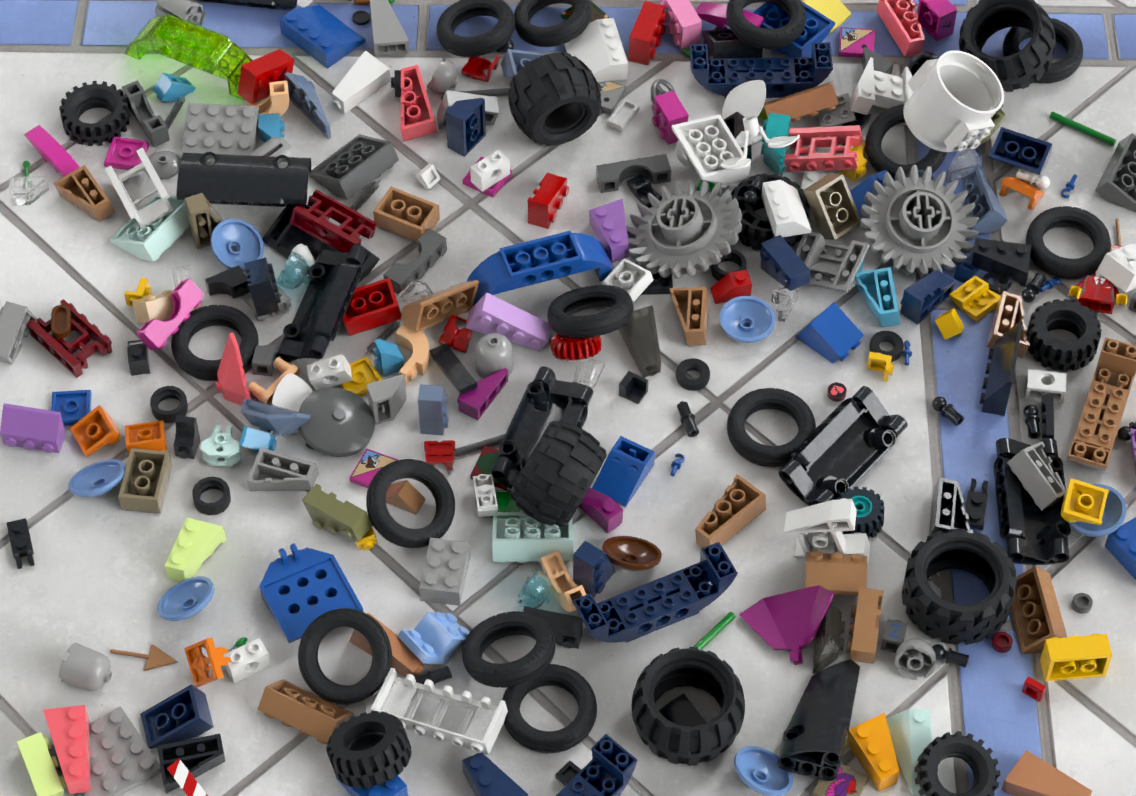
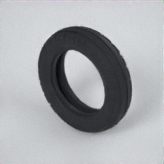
M459 0L441 14L437 23V37L442 47L453 55L460 57L486 55L501 48L511 38L515 28V17L510 6L503 0ZM491 16L498 19V23L491 30L478 36L463 37L453 33L460 23L472 17Z
M521 0L514 12L516 32L525 42L538 47H553L562 45V43L565 44L579 36L588 26L592 12L590 1ZM565 3L575 7L573 14L560 24L539 27L530 23L533 15L546 6Z
M729 0L727 5L726 17L732 32L741 41L757 48L778 49L788 46L798 39L806 24V12L801 0ZM752 3H771L782 8L788 14L790 21L787 25L777 29L761 28L750 23L745 18L743 9Z
M1050 18L1055 31V39L1065 48L1067 55L1064 59L1051 63L1048 70H1045L1042 78L1037 82L1035 81V83L1062 81L1070 77L1081 64L1083 45L1079 35L1072 27L1062 21L1060 22L1058 19ZM1011 27L1003 41V56L1006 57L1019 52V44L1023 40L1032 37V32L1021 27Z
M905 104L891 107L878 115L870 125L865 140L867 158L872 167L878 173L887 170L894 181L896 171L900 166L906 178L913 165L917 166L918 177L923 176L928 166H931L933 174L941 166L947 152L930 148V151L922 160L908 165L894 163L884 155L881 144L887 131L895 125L906 123L903 114Z
M1059 206L1045 210L1031 222L1026 233V244L1031 245L1030 258L1034 264L1047 274L1062 279H1080L1092 275L1098 270L1106 253L1111 251V239L1104 223L1089 211L1081 210V208ZM1056 227L1076 228L1089 236L1094 249L1090 254L1081 258L1069 259L1060 257L1052 253L1045 246L1043 236L1047 231Z
M592 285L577 288L558 296L550 304L547 318L552 330L561 336L568 338H590L605 335L623 327L631 319L634 306L631 296L624 289L612 285ZM609 307V309L595 314L571 315L584 309Z
M208 305L191 311L190 317L186 321L181 322L178 325V331L172 335L171 349L176 363L188 375L205 381H218L217 372L221 359H201L190 351L189 342L198 331L216 325L234 329L241 337L239 350L243 370L252 363L256 345L259 344L258 333L252 320L242 311L226 305Z
M762 388L745 394L734 404L727 419V434L736 452L747 461L765 467L784 466L792 458L791 453L816 429L814 415L806 402L799 396L778 388ZM776 409L789 414L797 423L799 431L795 438L786 444L767 446L754 441L747 434L744 424L747 418L756 411Z
M402 459L387 464L375 474L367 490L366 507L372 525L383 538L401 547L421 548L429 545L430 537L440 539L448 531L455 514V498L448 480L434 466L420 460ZM410 478L423 483L431 491L436 504V512L430 525L420 529H411L400 525L392 518L386 506V492L392 482L398 479Z
M339 608L318 616L306 628L298 648V664L304 681L318 696L333 703L352 704L369 698L381 688L391 668L392 649L387 633L372 616L356 609ZM337 627L356 629L366 637L371 646V667L366 676L353 685H340L331 681L324 675L318 662V649L322 639L328 632Z
M523 611L500 613L487 618L486 621H482L470 631L462 648L463 664L469 675L483 685L496 688L521 685V683L524 684L532 680V678L534 679L549 666L555 654V636L548 623L535 614ZM525 635L536 640L533 649L516 661L497 664L482 659L485 649L503 637Z
M549 664L539 676L534 679L532 678V680L524 684L521 683V685L507 687L502 698L508 710L504 725L509 734L523 747L539 753H559L575 747L590 733L597 716L596 697L587 680L575 670L557 664ZM557 686L565 689L575 698L579 710L575 719L565 728L556 731H542L530 726L523 719L520 713V705L524 697L538 687Z

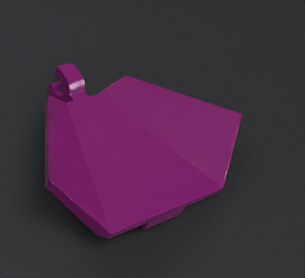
M820 585L778 594L761 599L742 612L740 616L774 650H787L790 652V661H794L795 665L803 664L802 649L807 648V645L812 642L834 593Z

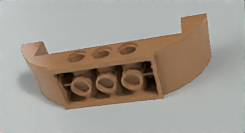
M1105 337L1079 424L1067 456L1068 461L1106 471L1136 373L1135 345Z

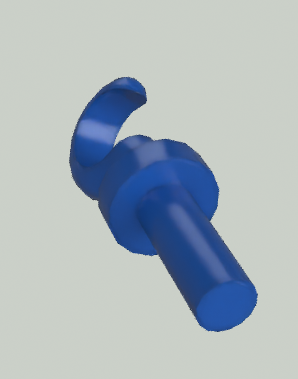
M1076 174L1072 176L1070 182H1067V188L1061 191L1062 197H1070V195H1064L1063 193L1066 191L1070 192L1075 188Z
M1054 276L1053 279L1057 281L1047 280L1045 285L1040 288V292L1052 289L1054 285L1060 284L1061 279Z
M908 340L904 342L905 350L902 354L905 357L904 364L906 366L909 365V358L912 356V351L909 348L911 345Z
M680 453L675 454V457H681L682 459H676L672 462L671 476H675L676 471L680 469L681 463L685 460L684 455Z

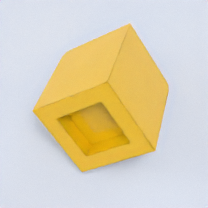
M955 308L938 315L935 319L939 330L946 340L961 333L965 328Z

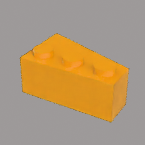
M885 713L849 729L847 735L848 745L877 790L881 791L896 784L899 776V767Z

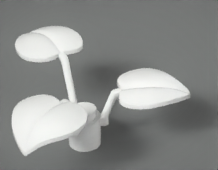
M747 116L743 118L745 131H741L735 139L740 148L744 147L743 156L741 158L736 157L725 160L720 164V168L735 170L748 166L751 163V159H746L747 146L760 143L763 138L768 143V147L782 148L794 143L800 136H780L768 139L762 126L758 124L757 116Z

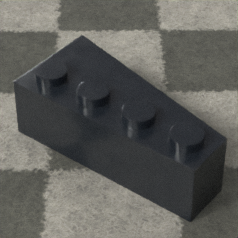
M266 257L244 263L248 288L257 316L260 317L280 311L278 304L281 303L272 263L268 264Z

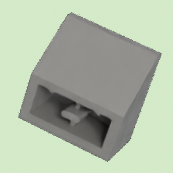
M404 374L367 384L368 404L373 413L375 425L394 420L406 401Z

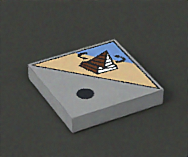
M613 81L598 82L601 92L602 111L612 114L625 93L626 86Z

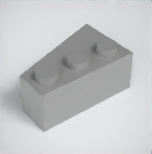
M6 301L4 307L0 310L1 362L14 363L22 348L21 341L24 337L28 338L30 334L27 323L31 320L37 322V318L26 306Z
M1043 441L1022 449L1007 462L1012 472L1021 481L1024 489L1029 492L1035 504L1041 510L1054 505L1066 492L1058 472H1053L1050 465L1052 463L1051 458L1045 455Z

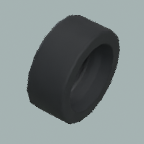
M731 249L729 255H723L720 258V263L730 261L738 264L740 268L736 271L746 270V258L737 250ZM712 264V276L717 281L731 273L721 270L718 267L719 264Z
M161 387L150 398L153 416L158 421L163 420L164 423H174L177 415L185 416L188 411L187 397L184 391L178 387ZM168 398L180 401V405L170 411L158 408L159 403Z
M218 477L201 479L192 490L194 505L202 514H220L229 507L231 502L228 484ZM209 489H217L223 492V497L214 503L203 502L200 499L201 494Z

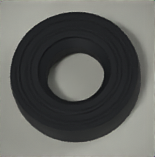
M880 331L871 338L869 349L870 352L892 356L891 362H894L901 357L904 343L902 338L895 332ZM882 342H889L894 348L891 351H884L879 345Z
M686 359L676 369L677 382L686 390H700L710 380V369L700 359ZM697 370L700 373V377L689 379L686 376V372Z

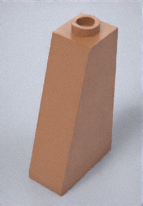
M368 612L367 614L377 620L387 633L392 649L391 668H395V671L405 677L407 674L418 676L425 668L420 659L402 642L398 635ZM354 629L349 642L372 656L368 640L362 633Z
M1027 750L1005 778L1002 786V791L1015 796H1091L1092 790Z

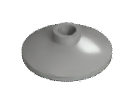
M160 151L149 157L160 179H168L179 173L180 157L174 152Z

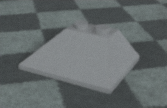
M811 232L803 235L795 253L810 269L809 285L848 292L870 245L853 240L850 246L826 242L821 234Z

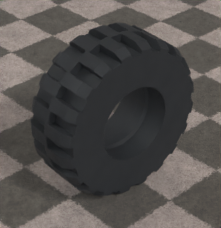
M761 174L765 176L766 182L782 180L798 190L809 222L810 206L803 189H800V186L795 181L792 182L785 176ZM754 175L740 182L738 187L736 186L733 189L731 195L732 200L736 197L742 213V230L737 236L743 245L759 251L761 250V243L775 236L769 218L755 212L765 208L761 197L762 188L761 194L754 204H747L743 199L744 193L748 191L747 187L752 184L755 178ZM804 234L783 237V239L792 247L795 245V242L797 243L802 239Z

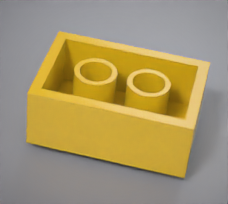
M1094 633L1087 636L1073 635L1065 638L1052 637L1046 639L1040 658L1045 682L1106 676L1112 658L1107 634Z

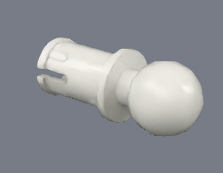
M1020 168L1015 177L1030 183V185L1036 183L1037 187L1043 190L1050 185V180L1047 176L1041 175L1038 177L1036 176L1037 174Z

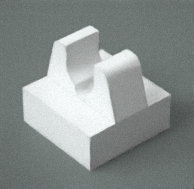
M428 164L416 176L418 183L422 184L424 189H430L441 179L433 164Z

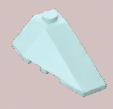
M907 709L886 720L896 759L903 772L904 780L911 795L920 796L918 791L921 787L920 784H915L914 779L917 777V772H914V769L919 762L917 761L919 755L932 742L930 710Z

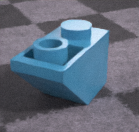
M280 113L259 114L258 129L261 141L266 143L275 135L277 138L281 136L284 138V134H281V131H285L284 121H281Z
M380 339L374 340L375 348H373V353L376 358L374 360L376 370H380L383 377L399 372L404 366V358L397 344Z

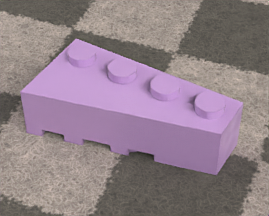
M486 293L470 309L465 326L467 329L486 335L490 333L502 334L512 343L538 351L548 343L551 332L548 322L489 293Z

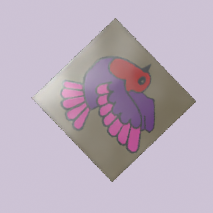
M841 764L837 778L833 781L819 780L812 796H860L869 777Z

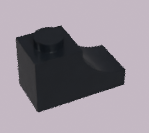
M239 265L205 279L207 292L210 296L226 294L235 299L250 292L247 278Z
M141 340L128 341L127 353L131 376L149 374L148 347Z
M177 415L173 444L175 456L183 459H194L201 441L197 419Z

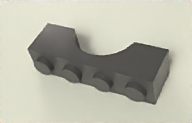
M137 80L122 86L123 95L127 98L128 108L152 146L155 147L170 141L167 125L160 115L156 116L139 81Z
M666 154L596 166V179L601 193L618 191L620 184L625 179L636 177L640 174L646 177L653 185L671 182V167Z
M428 228L418 239L420 256L411 263H394L383 274L384 279L390 278L395 293L403 296L407 291H410L413 284L418 279L420 280L429 268L434 266L439 257L445 255L447 241L444 236Z

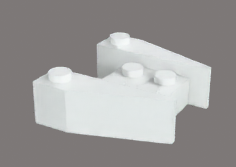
M870 58L850 98V111L867 115L872 105L889 109L905 104L913 95V91L908 85V81L913 77L909 68L905 67L901 77L875 71L873 58Z
M852 499L830 500L786 513L784 534L795 533L797 536L795 558L806 559V552L812 551L829 554L839 552L843 555L861 554L867 556L868 564L870 542L866 533H842V531L855 530L857 510Z

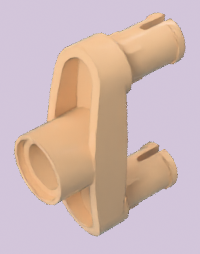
M280 357L275 359L273 367L283 374L268 389H264L255 382L250 383L247 388L249 393L257 397L260 402L272 405L275 389L282 378L289 373L295 374L298 377L300 375V368L294 364L287 363Z

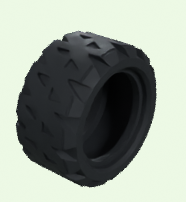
M949 529L948 533L939 531L927 536L925 543L920 541L912 550L911 557L907 562L903 582L902 603L906 605V614L912 623L919 624L920 631L933 639L939 637L941 642L958 645L961 642H965V645L978 643L985 637L988 639L1000 630L1002 624H1005L1016 590V569L1012 559L1008 558L1005 549L996 541L992 543L989 537L976 531L968 533L965 529ZM946 569L965 570L979 577L987 586L990 595L975 604H954L939 597L930 587L928 579L935 573Z

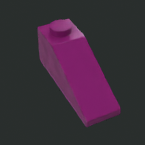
M504 368L478 381V388L462 395L459 394L457 399L458 410L479 420L508 382V369Z
M592 488L588 489L579 507L606 533H610L622 524L623 509L610 497Z

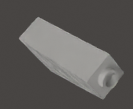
M370 0L375 56L409 53L408 37L389 1Z

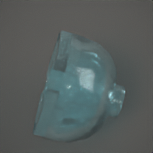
M292 252L277 279V284L286 289H296L302 283L306 285L310 278L308 274V261L299 253Z
M534 567L531 571L534 574L532 577H527L518 595L522 599L517 600L516 603L522 607L526 606L537 609L544 602L548 604L553 593L550 591L552 584L549 577Z

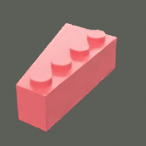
M879 0L876 12L904 57H910L922 51L925 38L921 24L918 22L919 17L915 11L914 0Z
M418 64L401 69L400 130L403 142L437 133L435 119Z
M86 706L44 709L43 712L69 794L91 792L89 716Z

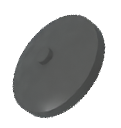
M333 387L319 389L307 396L299 409V412L311 415L310 419L299 428L302 438L310 447L324 455L331 457L355 455L369 444L373 436L375 420L370 407L361 397L346 389Z

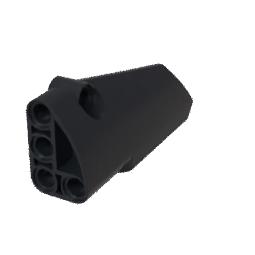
M852 659L834 664L811 677L792 719L783 733L777 765L780 769L824 781H833L837 778L845 739L850 726L860 666Z

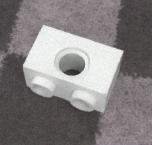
M499 150L495 151L470 167L471 182L483 192L510 175V160Z
M343 354L307 365L309 382L316 391L353 380L350 364Z
M1028 369L1024 399L1042 401L1043 394L1050 393L1053 396L1054 402L1063 403L1066 393L1067 374Z
M260 638L224 654L225 658H231L230 662L225 665V669L233 683L271 666L269 653Z

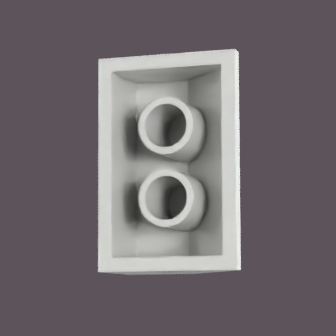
M782 180L764 182L761 197L774 236L788 237L811 233L798 190Z

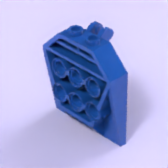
M295 543L290 545L292 554L288 556L283 548L278 550L280 558L269 564L260 584L261 597L288 643L301 639L310 623L325 612L339 608H351L363 612L362 605L334 555L311 548L298 550Z

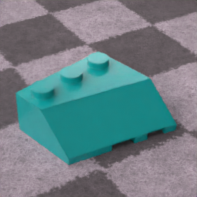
M769 113L768 120H764L763 125L767 138L789 136L791 116ZM763 138L762 142L764 144H762L761 154L764 155L763 162L775 174L782 177L787 146L770 148Z

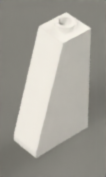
M365 51L333 90L332 105L334 108L344 114L391 81L390 68Z

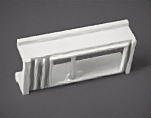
M142 147L136 151L142 161L141 164L120 176H117L112 166L105 168L130 218H135L140 227L144 228L172 212L173 208L168 201V198H170ZM146 169L156 190L133 202L122 182ZM159 192L161 199L137 211L136 204Z

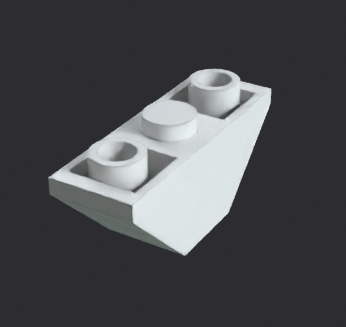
M481 474L473 476L477 516H496L498 514V505L492 475Z

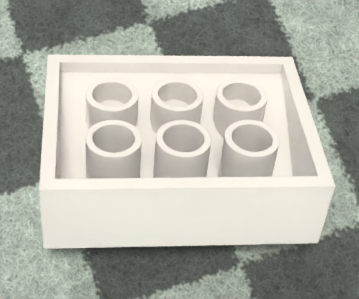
M614 18L597 19L589 23L579 36L564 44L566 53H570L571 56H576L592 71L597 82L627 79L628 62Z
M721 115L672 125L673 132L702 180L735 184L748 179L751 169L750 164L735 170L720 168V164L725 160L736 157L741 158L744 154Z

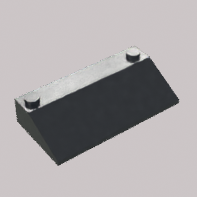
M287 204L262 240L309 275V270L293 259L291 252L297 245L303 244L307 246L315 261L319 252L323 249L340 251L290 224L293 209L296 206L309 209L308 205ZM367 250L361 266L362 273L359 282L370 274L380 260L369 250Z

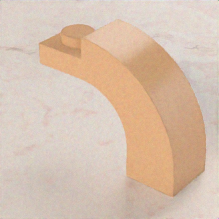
M287 81L270 82V95L266 100L257 104L242 106H259V114L280 113L281 117L289 106Z
M403 323L396 331V344L407 349L412 354L399 371V375L404 374L405 386H407L410 381L415 379L417 373L424 376L429 367L430 355L428 340L424 332L414 333Z
M559 550L539 558L547 576L545 579L558 603L567 612L577 610L572 600L585 596L586 593L583 586L576 585L570 577Z

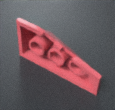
M232 332L228 336L217 372L218 381L215 384L218 393L222 392L225 400L242 406L243 399L251 400L246 386L247 380L242 367L243 363L239 346Z

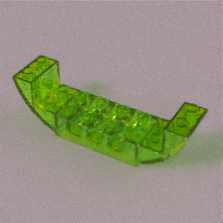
M167 14V16L154 17L149 20L126 48V55L139 60L150 50L226 79L228 81L229 95L244 100L237 94L241 65L253 60L238 45L229 40L228 36Z

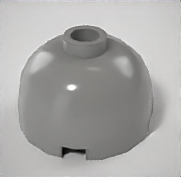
M443 57L427 88L436 93L446 92L450 88L454 89L459 81L456 79L458 74L456 66L450 60Z
M911 638L904 641L898 647L895 654V665L898 673L911 680H917V677L922 676L924 678L929 677L936 668V655L932 646L919 638Z

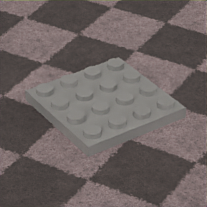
M188 103L181 158L183 153L213 152L215 154L249 155L255 150L259 106ZM209 159L206 164H214L215 159Z
M121 706L89 724L91 792L75 793V795L121 796L161 773L160 764ZM53 744V745H51L52 748H51V749H48V751H49L51 757H53V756L56 757L57 763H58V765H59V770H60L61 773L63 774L62 769H61V766H60V763H59V759H58V756H57V753H56V750H55V747H54V744Z

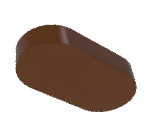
M57 305L51 312V330L56 338H65L71 333L70 308L66 305Z

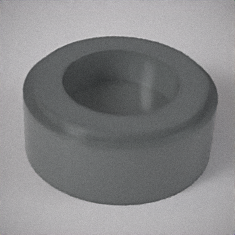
M1078 593L1073 597L1071 605L1077 613L1085 614L1091 610L1093 600L1086 593Z

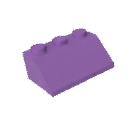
M4 403L0 430L4 445L23 447L28 450H42L47 453H60L66 437L60 412Z

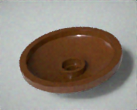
M616 536L607 539L602 545V551L606 553L610 562L627 571L651 569L660 563L662 553L656 545L637 537Z

